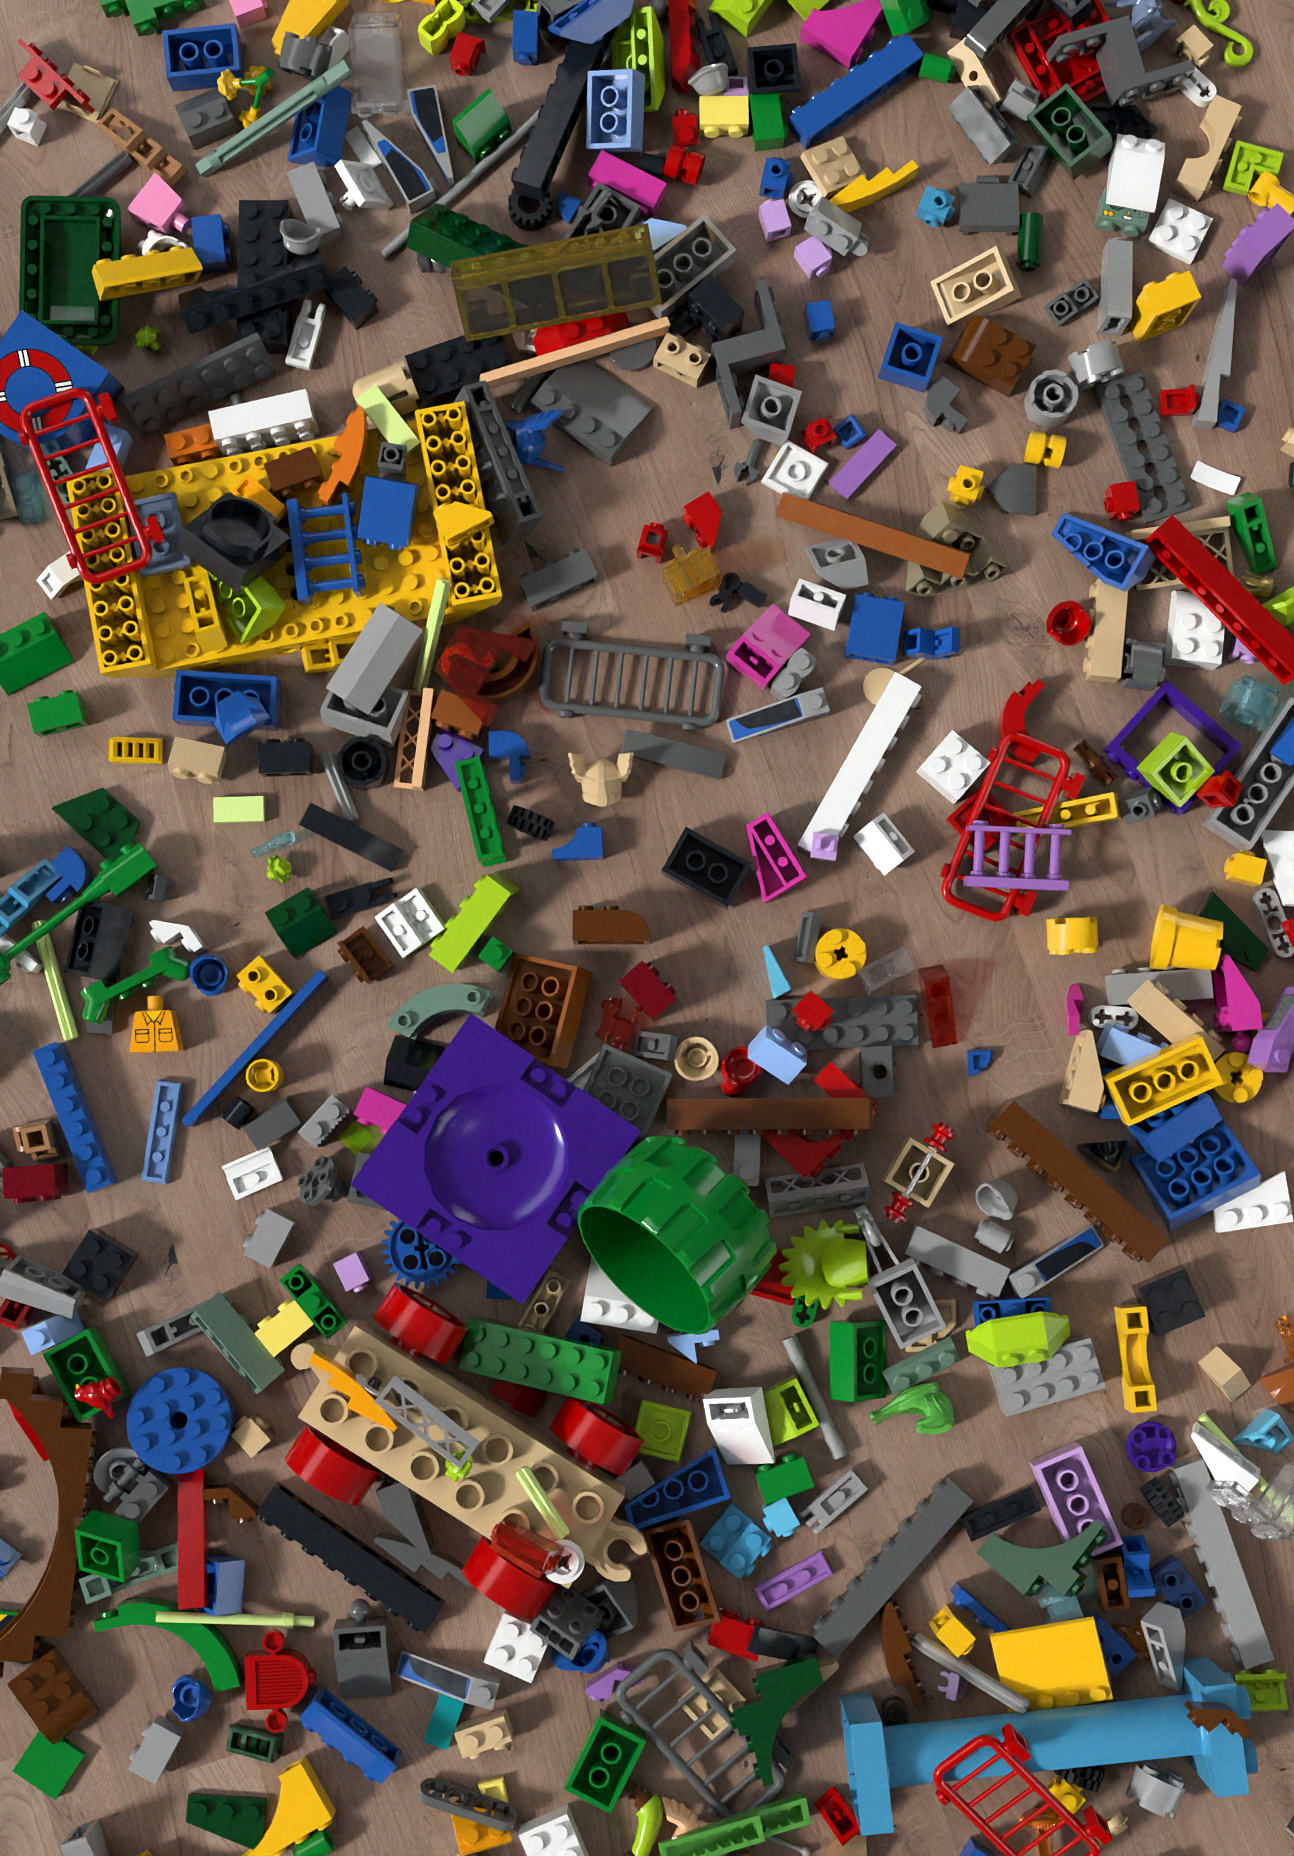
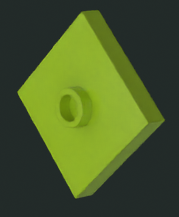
M642 1399L634 1430L645 1441L638 1452L680 1463L692 1411Z

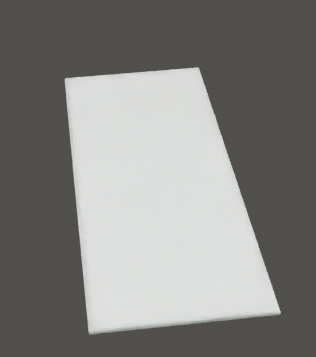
M358 126L346 133L345 138L361 163L370 164L373 169L382 164Z

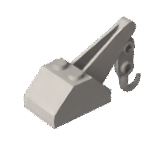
M865 1204L853 1209L879 1273L870 1277L867 1283L900 1350L946 1328L913 1257L899 1263ZM881 1243L895 1265L883 1271L874 1246L877 1247Z

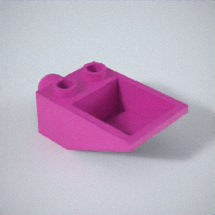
M1229 954L1219 956L1216 969L1211 971L1216 1013L1213 1015L1214 1026L1218 1028V1033L1235 1032L1236 1035L1231 1042L1232 1048L1236 1052L1247 1053L1251 1049L1252 1039L1246 1034V1031L1263 1028L1260 1002Z

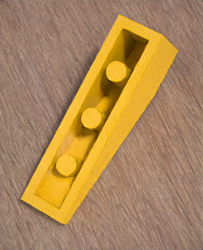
M1111 792L1057 803L1046 829H1049V824H1063L1064 829L1122 819L1118 795ZM1043 807L1014 812V814L1037 823ZM1019 821L1016 822V827L1034 828ZM1018 833V837L1026 836V834Z

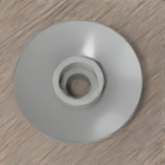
M129 1447L115 1448L105 1453L97 1461L93 1471V1479L96 1486L102 1492L107 1493L109 1491L108 1487L112 1482H117L125 1473V1467L139 1457L134 1449ZM145 1465L141 1469L143 1473H145ZM132 1479L125 1488L130 1491L139 1483Z

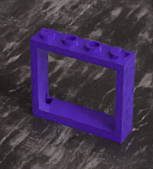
M1166 680L1103 749L1106 756L1111 759V763L1119 764L1126 770L1124 773L1129 779L1134 782L1138 781L1144 788L1151 787L1150 783L1136 769L1140 764L1125 752L1119 744L1160 698L1224 753L1212 767L1215 772L1210 777L1218 775L1242 748V745ZM1153 787L1155 793H1158L1161 798L1162 807L1177 816L1184 813L1198 797L1196 791L1180 808Z

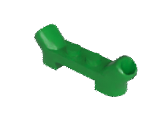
M168 946L148 956L152 966L109 988H107L102 980L92 984L80 992L86 1003L82 1014L83 1019L99 1025L104 1023L112 1001L119 999V1001L125 1000L133 995V990L139 987L146 989L156 983L155 979L160 976L182 982L187 980L191 964L190 960L177 957L173 947Z

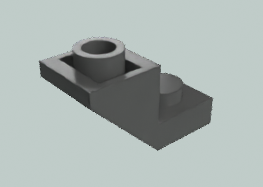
M381 442L377 464L380 471L379 477L406 482L407 446Z

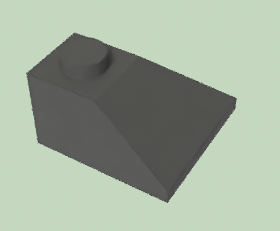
M602 1577L580 1593L581 1596L605 1612L597 1631L601 1632L606 1640L637 1626V1587L631 1577L627 1581L617 1582Z

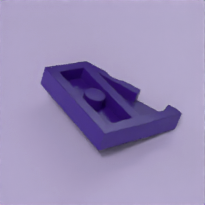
M442 729L438 731L428 747L458 792H461L455 762L478 756L481 759L485 754L484 749L450 731Z

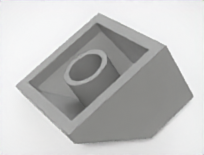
M755 375L741 423L758 438L782 446L789 437L802 391Z
M838 538L805 547L806 553L819 577L843 590L858 589L869 584L866 560L857 543Z

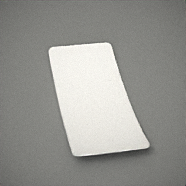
M1200 461L1196 462L1190 476L1191 479L1230 495H1234L1240 481V477L1222 472Z

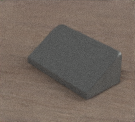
M1027 143L1007 184H1018L1019 193L1033 198L1053 159L1049 147Z

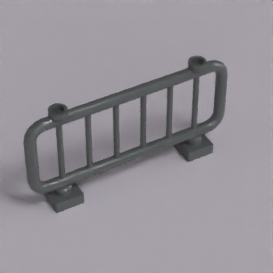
M562 621L561 631L567 637L554 638L544 646L538 696L541 704L548 710L557 711L560 718L572 719L573 713L681 724L684 731H696L697 726H710L720 716L725 666L717 655L705 652V649L710 650L711 636L687 634L685 647L690 648V651L582 640L581 637H587V623ZM557 647L570 648L565 702L552 701L548 696L552 653ZM575 649L595 651L589 705L569 703ZM600 651L620 653L614 707L594 705ZM625 654L644 656L639 710L619 708ZM649 657L669 658L663 713L644 711ZM674 659L694 661L688 715L668 713ZM699 662L711 663L715 667L711 712L706 717L693 716Z
M691 1640L682 1646L683 1658L674 1650L667 1648L659 1649L619 1683L616 1690V1699L623 1709L620 1712L622 1719L628 1725L635 1722L707 1800L708 1804L705 1805V1808L714 1819L719 1815L725 1819L765 1805L784 1788L786 1778L779 1763L787 1770L794 1764L792 1751L777 1734L774 1738L771 1756L772 1773L775 1776V1782L741 1812H731L724 1803L756 1777L754 1771L721 1800L707 1786L748 1750L746 1737L750 1736V1734L739 1736L738 1729H732L728 1714L732 1712L693 1671L695 1669L702 1675L709 1667L707 1657ZM660 1661H671L677 1670L634 1706L626 1697L627 1690ZM682 1673L695 1688L651 1725L639 1709ZM699 1692L712 1707L671 1743H668L656 1728ZM716 1711L729 1726L689 1761L685 1762L673 1747ZM734 1730L746 1745L703 1781L690 1766L730 1731Z

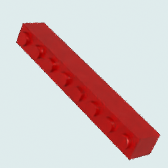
M1171 515L1143 543L1150 547L1156 557L1283 685H1286L1294 678V637L1180 521Z

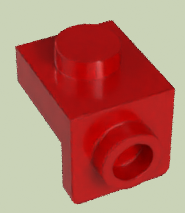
M689 108L675 110V115H670L674 144L681 147L699 145L696 114L690 112Z
M1189 384L1186 389L1161 390L1159 393L1161 417L1190 416L1199 405V393L1195 392V384Z

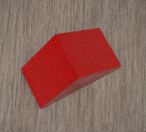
M5 1299L0 1307V1324L14 1330L25 1328L29 1324L35 1307Z
M834 1786L814 1803L841 1845L844 1846L860 1831L854 1809Z

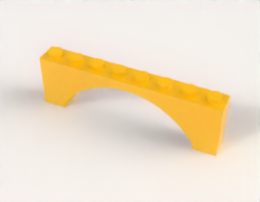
M306 1755L282 1769L278 1776L281 1781L280 1798L271 1826L253 1850L249 1849L240 1856H279L287 1850L286 1846L293 1842L297 1845L310 1836L309 1833L316 1828L318 1831H321L332 1823L331 1819L336 1809ZM147 1849L146 1851L140 1853L137 1856L153 1855H151L149 1849Z

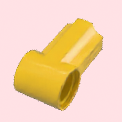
M1263 172L1248 192V198L1257 206H1267L1270 209L1278 203L1291 215L1294 211V195L1280 186V181L1275 175Z

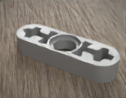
M1270 888L1256 891L1252 897V903L1272 954L1277 958L1292 956L1294 949L1281 924L1278 930H1272L1268 926V919L1271 916L1277 917L1280 923L1287 920L1276 892ZM1262 893L1264 896L1270 897V901L1267 902L1269 910L1275 908L1276 911L1264 915L1263 911H1267L1268 908L1265 903H1260L1259 899L1263 898ZM1284 931L1285 935L1280 936L1282 943H1288L1289 947L1285 949L1286 953L1283 950H1278L1281 941L1279 937L1273 938L1272 935Z

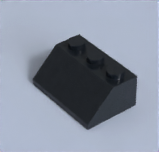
M96 901L87 903L79 909L64 973L116 983L121 971L120 963L122 954L126 949V937L128 928L132 923L131 915L133 909Z

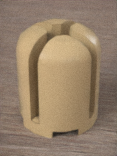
M403 360L358 378L353 383L352 393L355 399L376 384L400 416L422 407L420 401L415 402V400L420 398L406 369L402 370L401 368L406 366ZM367 416L368 424L374 425L373 422Z

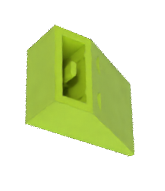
M795 1375L762 1390L772 1446L795 1438L819 1426Z

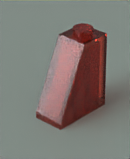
M510 1520L497 1523L490 1536L492 1542L489 1548L537 1578L555 1573L565 1549L564 1546Z

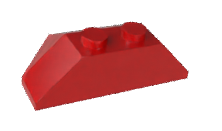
M591 292L547 307L532 343L537 356L631 328L624 309L596 292Z

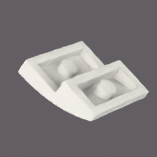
M420 887L415 888L398 902L391 904L375 916V919L402 958L410 955L447 929L445 923Z

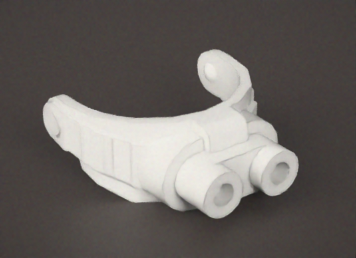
M154 230L149 231L146 241L142 240L138 244V248L142 251L143 256H145L146 252L152 250H159L161 252L171 246H184V249L190 248L178 239L157 233Z

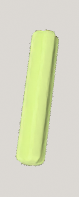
M528 1466L522 1467L516 1472V1477L556 1539H563L569 1534L567 1525Z

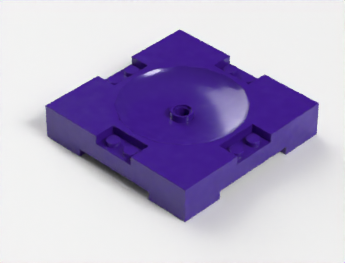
M471 1013L350 1185L523 1304L577 1225L579 1208L602 1181L606 1173L624 1157L641 1131L586 1092L575 1087L543 1065L534 1056ZM498 1151L503 1155L501 1165L494 1166L490 1163L489 1155L492 1152Z

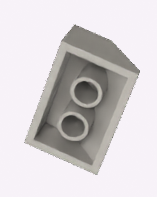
M388 685L370 715H367L329 690L320 709L323 725L356 736L370 737L378 743L393 747L402 728L409 692Z

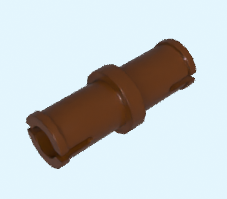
M1085 739L1073 748V751L1087 765L1086 769L1092 771L1105 787L1118 777L1103 761L1105 758L1102 755L1099 756Z

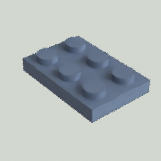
M175 491L134 500L144 527L148 525L145 518L156 515L168 542L158 546L154 540L150 541L153 551L152 559L146 567L140 569L141 576L148 577L193 567L191 558L177 549L184 526ZM128 516L132 536H135L136 533ZM136 540L134 541V547L138 560L142 556V549L139 541Z

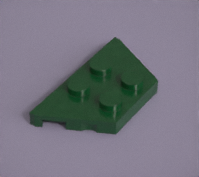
M104 788L68 800L52 808L55 813L106 859L112 857L114 860L118 859L123 855L120 851L122 847L131 841L135 844L134 839L141 825V821Z

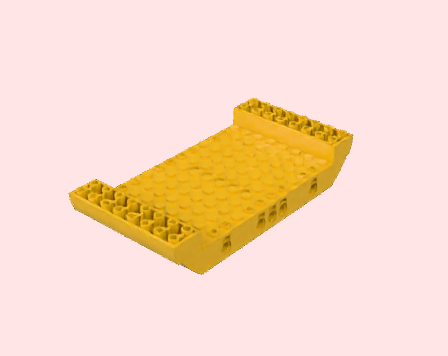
M464 401L414 410L416 421L406 422L421 442V446L407 456L406 482L420 485L412 545L404 547V550H395L388 548V543L379 542V546L365 544L362 538L356 540V549H360L362 554L359 574H363L365 579V589H361L362 597H356L353 588L317 592L312 596V604L302 605L299 600H294L291 596L293 590L296 589L295 576L287 574V569L290 565L294 564L292 551L285 552L284 557L261 575L276 591L285 604V608L274 625L247 643L241 644L228 625L226 616L229 614L225 604L220 603L217 595L220 592L216 581L210 579L228 646L203 653L194 631L183 579L206 573L207 570L192 559L193 567L148 577H142L140 570L101 584H92L84 580L100 674L111 678L176 677V670L202 672L300 653L304 645L329 643L330 640L358 637L380 603L400 614L419 628L424 629L426 628L435 584L438 578H447L451 582L442 625L459 622L492 605H497L502 599L489 526L449 546L433 515L437 511L438 506L446 502L451 504L455 501L485 510ZM377 428L368 430V445L364 466L353 492L343 488L334 504H343L342 493H347L350 499L355 501L357 514L353 515V523L357 524L358 527L366 476L379 477L380 471L377 464L381 442H387ZM337 436L125 476L134 500L175 491L183 526H185L207 510L213 502L225 493L232 492L247 474L275 496L264 463L310 446L316 454L325 481H328L332 474L331 467L336 459L340 460V457H338L334 450V442ZM111 469L96 471L66 482L70 503L117 487ZM322 483L313 490L303 489L298 491L295 496L286 500L297 499L301 507L304 506L305 509L325 506L318 498V492ZM119 491L71 508L74 529L126 511ZM284 501L282 504L287 507V502ZM344 514L309 518L306 522H303L304 531L313 533L346 528ZM128 516L76 534L82 554L132 537ZM278 523L275 524L278 528H280L282 531H284L286 534L290 536L289 526L286 528H282L278 526ZM347 539L310 543L309 546H306L307 556L310 555L311 558L349 553ZM134 542L86 558L85 562L89 571L99 574L137 560ZM350 563L317 567L309 571V579L313 580V582L352 578Z

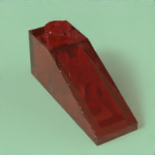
M943 964L918 969L920 990L932 1048L957 1044L948 973Z

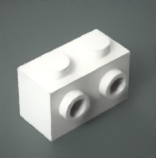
M799 579L791 597L788 615L834 631L842 614L846 595Z
M885 813L876 817L853 836L858 842L859 847L866 852L875 867L884 876L915 852Z

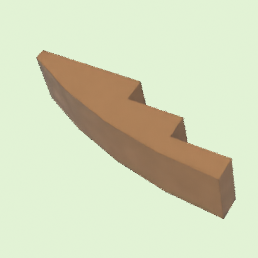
M113 107L96 124L105 135L122 150L126 151L152 175L154 173L158 174L170 188L186 172L184 166L168 155L162 146L149 138L140 127Z

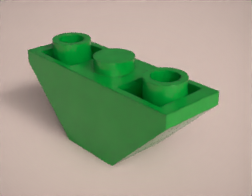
M300 1263L279 1279L281 1284L327 1340L348 1323L334 1298L321 1282Z

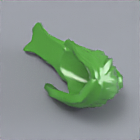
M937 1381L909 1387L898 1394L886 1406L872 1411L869 1415V1419L874 1420V1424L877 1426L888 1418L901 1414L916 1413L925 1417L916 1422V1432L931 1435L951 1430L955 1422L952 1403L946 1394L940 1392Z

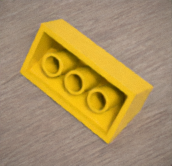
M175 246L170 248L168 252L160 253L159 250H152L146 252L145 256L140 257L130 254L121 257V260L111 261V259L99 260L93 266L92 275L99 299L104 301L196 284L203 268L191 247L184 249V246Z

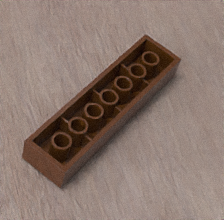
M1004 1101L985 1123L990 1127L987 1131L998 1141L1001 1139L1008 1143L1007 1149L1017 1158L1020 1156L1027 1160L1026 1166L1036 1175L1039 1173L1041 1176L1046 1177L1045 1183L1052 1190L1065 1194L1064 1200L1074 1209L1078 1208L1085 1212L1083 1217L1090 1224L1104 1229L1102 1234L1109 1241L1123 1246L1124 1248L1121 1251L1132 1261L1149 1263L1169 1241L1164 1234L1015 1101Z

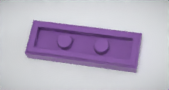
M878 429L829 482V485L843 498L848 500L891 454L897 444Z
M820 1549L754 1586V1590L767 1612L832 1576L834 1573Z

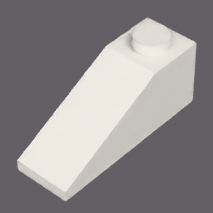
M1195 1422L1191 1437L1218 1486L1221 1487L1227 1496L1234 1497L1241 1502L1259 1481L1261 1469L1198 1422Z

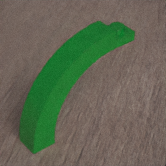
M151 1597L125 1599L117 1605L118 1612L116 1608L105 1610L94 1621L95 1632L127 1625H150L165 1629L181 1637L203 1660L210 1674L214 1692L240 1687L245 1680L235 1651L223 1633L214 1624L156 1622L157 1611L197 1612L192 1608L178 1610V1602Z

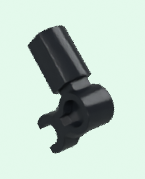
M728 572L722 578V583L718 588L719 593L711 597L709 605L713 606L717 600H721L724 603L721 612L724 613L728 608L729 597L732 598L735 592H737L738 597L760 608L768 593L746 581L745 583L740 582V578L736 573Z

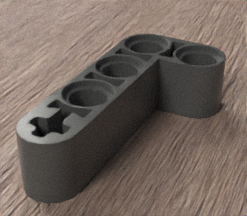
M998 0L968 33L964 45L982 59H986L1023 18L1032 21L1042 7L1043 0Z

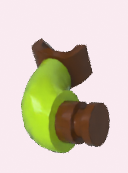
M642 1784L627 1797L629 1800L633 1799L635 1801L634 1806L639 1810L636 1813L638 1816V1828L632 1851L626 1852L623 1856H649L663 1821L664 1807L661 1798L657 1793L652 1796L648 1790L644 1792Z

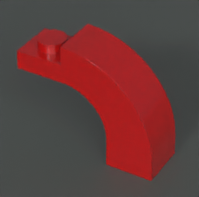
M1037 679L1033 684L1028 682L1019 692L1022 697L1015 691L1008 697L999 717L1000 740L1008 733L1013 732L1030 736L1024 725V714L1027 706L1045 686L1041 680ZM1013 742L1009 745L1006 753L1011 759L1029 766L1041 751L1018 742Z

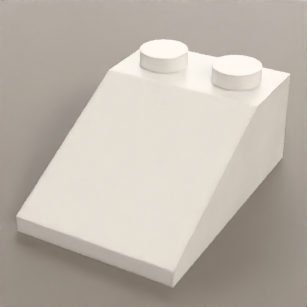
M1117 134L1113 145L1114 148L1109 157L1106 204L1154 213L1165 158V143L1155 139L1147 140L1133 135Z

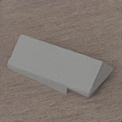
M20 1254L13 1261L0 1257V1297L72 1319L87 1289L64 1276L63 1272Z

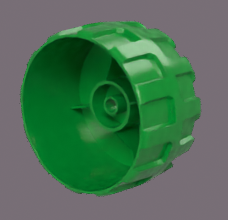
M671 1135L652 1136L640 1142L606 1173L602 1181L578 1210V1224L582 1239L591 1256L609 1280L645 1313L664 1325L684 1333L700 1335L709 1332L752 1292L771 1267L772 1263L770 1260L777 1253V1241L770 1237L768 1231L771 1221L765 1210L757 1209L749 1198L750 1189L738 1176L727 1174L719 1167V1160L700 1147L689 1148L688 1143L684 1139Z

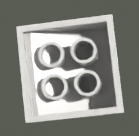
M591 1256L580 1321L657 1334L659 1321L630 1301L609 1280Z

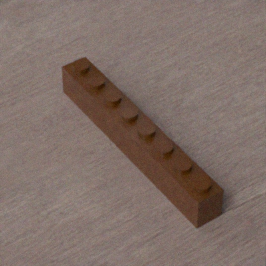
M873 1098L667 1099V1130H675V1135H690V1130H700V1135H715V1130H724L725 1135H740V1130H749V1135H765V1130H775V1135H790V1130H800V1135H815V1130H825V1135H841V1129H851V1135H866V1129H874Z

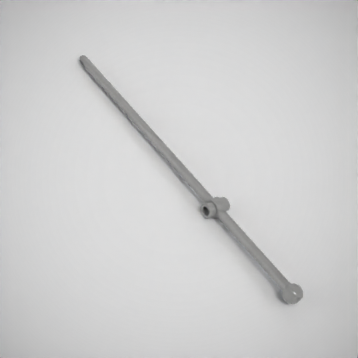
M652 0L650 6L654 8L657 18L666 16L668 5L664 0ZM611 45L608 47L600 67L612 58ZM539 110L435 203L447 206L523 138L533 125L536 126ZM409 226L381 251L384 259L389 258L407 242Z

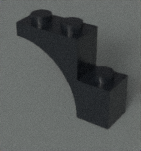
M967 0L928 1L930 9L950 14L947 27H951L949 37L959 40L967 37L968 33L986 14L987 10L979 6L975 7Z

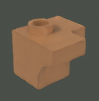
M52 1118L13 1127L18 1152L25 1151V1154L30 1153L33 1162L61 1155Z

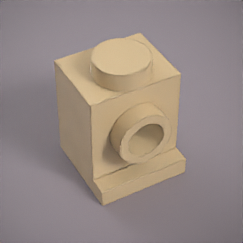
M1192 25L1176 39L1170 52L1173 55L1177 52L1183 62L1192 60L1194 67L1198 66L1201 68L1210 59L1209 53L1214 45L1195 25Z

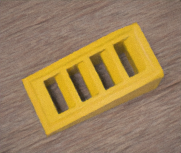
M109 737V762L112 764H163V739ZM119 745H122V757H119ZM129 745H133V757H129ZM139 745H143V757H139ZM150 745H154V758H149Z

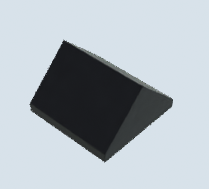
M395 1035L386 1059L383 1085L417 1091L442 1055L444 1047Z

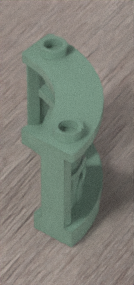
M446 984L432 987L405 1002L391 1018L387 1027L416 1040L428 1024L445 1014L465 1012L484 1017L494 994L486 989L467 984Z

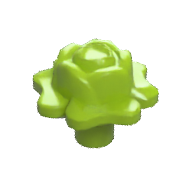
M148 325L140 328L135 335L138 341L135 347H149L153 352L158 350L160 345L156 339L160 329L158 327L150 328Z
M278 855L269 857L267 877L270 880L278 879L281 883L290 881L291 863L286 858H280Z
M462 1449L459 1453L454 1452L451 1455L460 1460L466 1451ZM472 1455L469 1456L460 1469L446 1459V1468L448 1469L445 1475L451 1477L454 1482L458 1481L459 1478L464 1479L472 1468Z

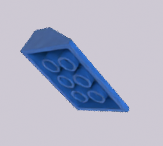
M1224 1120L1218 1122L1212 1130L1205 1131L1196 1137L1191 1144L1178 1149L1169 1159L1159 1162L1145 1151L1130 1158L1151 1202L1169 1231L1260 1186V1172Z

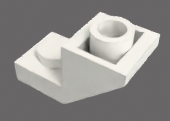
M65 554L48 565L36 581L52 600L58 598L70 583L82 580L83 578L77 568L71 569Z
M157 920L149 922L153 928L150 932L158 943L162 941L163 944L170 945L183 936L184 938L181 939V942L189 952L193 950L195 953L200 954L207 949L197 932L190 926Z

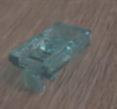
M32 470L10 475L21 524L25 525L46 520L37 472Z

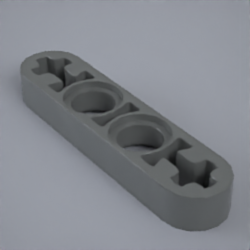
M427 1778L423 1780L420 1786L419 1800L426 1806L500 1831H510L515 1826L518 1812L510 1803L436 1778ZM459 1797L462 1803L453 1804L449 1798ZM483 1805L487 1811L477 1812L474 1806ZM503 1815H507V1819H503Z

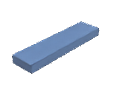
M157 1080L141 1181L168 1184L184 1083Z

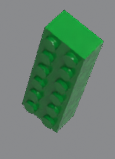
M483 1317L468 1319L467 1327L469 1330L465 1335L459 1370L599 1404L613 1402L622 1350Z

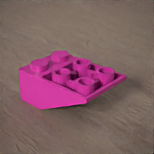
M772 604L726 655V661L762 691H765L776 675L786 666L790 657L801 648L811 634L776 605Z

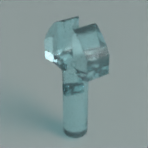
M294 831L277 834L272 837V840L252 848V856L256 858L278 847H286L297 841Z

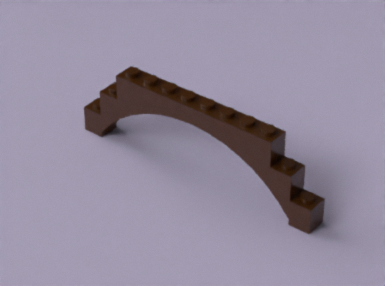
M1 1367L0 1399H6L23 1415L36 1432L46 1450L53 1468L58 1490V1525L49 1561L36 1589L19 1613L0 1631V1661L32 1662L33 1653H38L39 1636H67L68 1627H73L75 1611H70L71 1601L76 1602L78 1585H73L74 1576L80 1575L75 1529L87 1516V1508H83L84 1498H89L90 1482H86L87 1473H92L93 1457H89L90 1447H95L96 1431H92L91 1423L61 1421L66 1420L68 1404H63V1396L32 1394V1392H37L39 1376H34V1368ZM0 1662V1678L3 1677L4 1662Z

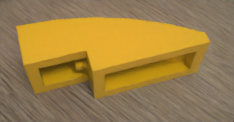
M358 637L330 640L329 643L304 645L301 654L305 675L337 670Z

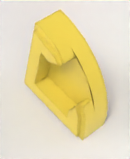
M504 1776L478 1782L479 1790L483 1795L509 1803Z

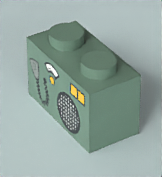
M1104 189L1099 199L1094 227H1098L1105 232H1121L1128 237H1141L1147 227L1150 212L1106 204L1107 189Z

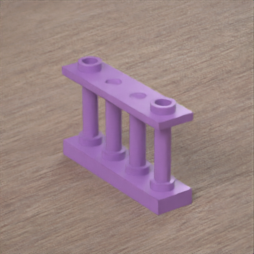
M973 821V825L966 826V831H975L974 863L970 876H964L963 886L1069 891V881L1062 880V875H1059L1061 835H1071V830L1064 829L1063 824H1049V829L988 826V821ZM985 832L1000 833L999 871L996 872V877H986V872H983ZM1011 833L1026 834L1024 874H1021V878H1011V873H1009ZM1036 834L1051 835L1050 868L1046 880L1036 879L1037 874H1034Z

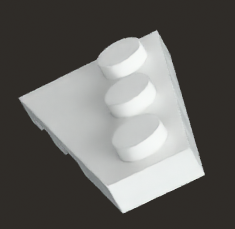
M1264 830L1259 840L1262 841L1265 858L1274 876L1272 878L1282 906H1294V831Z
M1281 1171L1273 1177L1261 1181L1259 1187L1212 1210L1215 1231L1220 1233L1293 1222L1285 1171Z

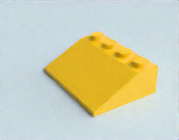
M1094 1616L990 1634L1000 1683L1030 1701L1027 1711L1075 1706L1113 1699L1110 1676ZM1007 1706L1008 1713L1017 1712Z

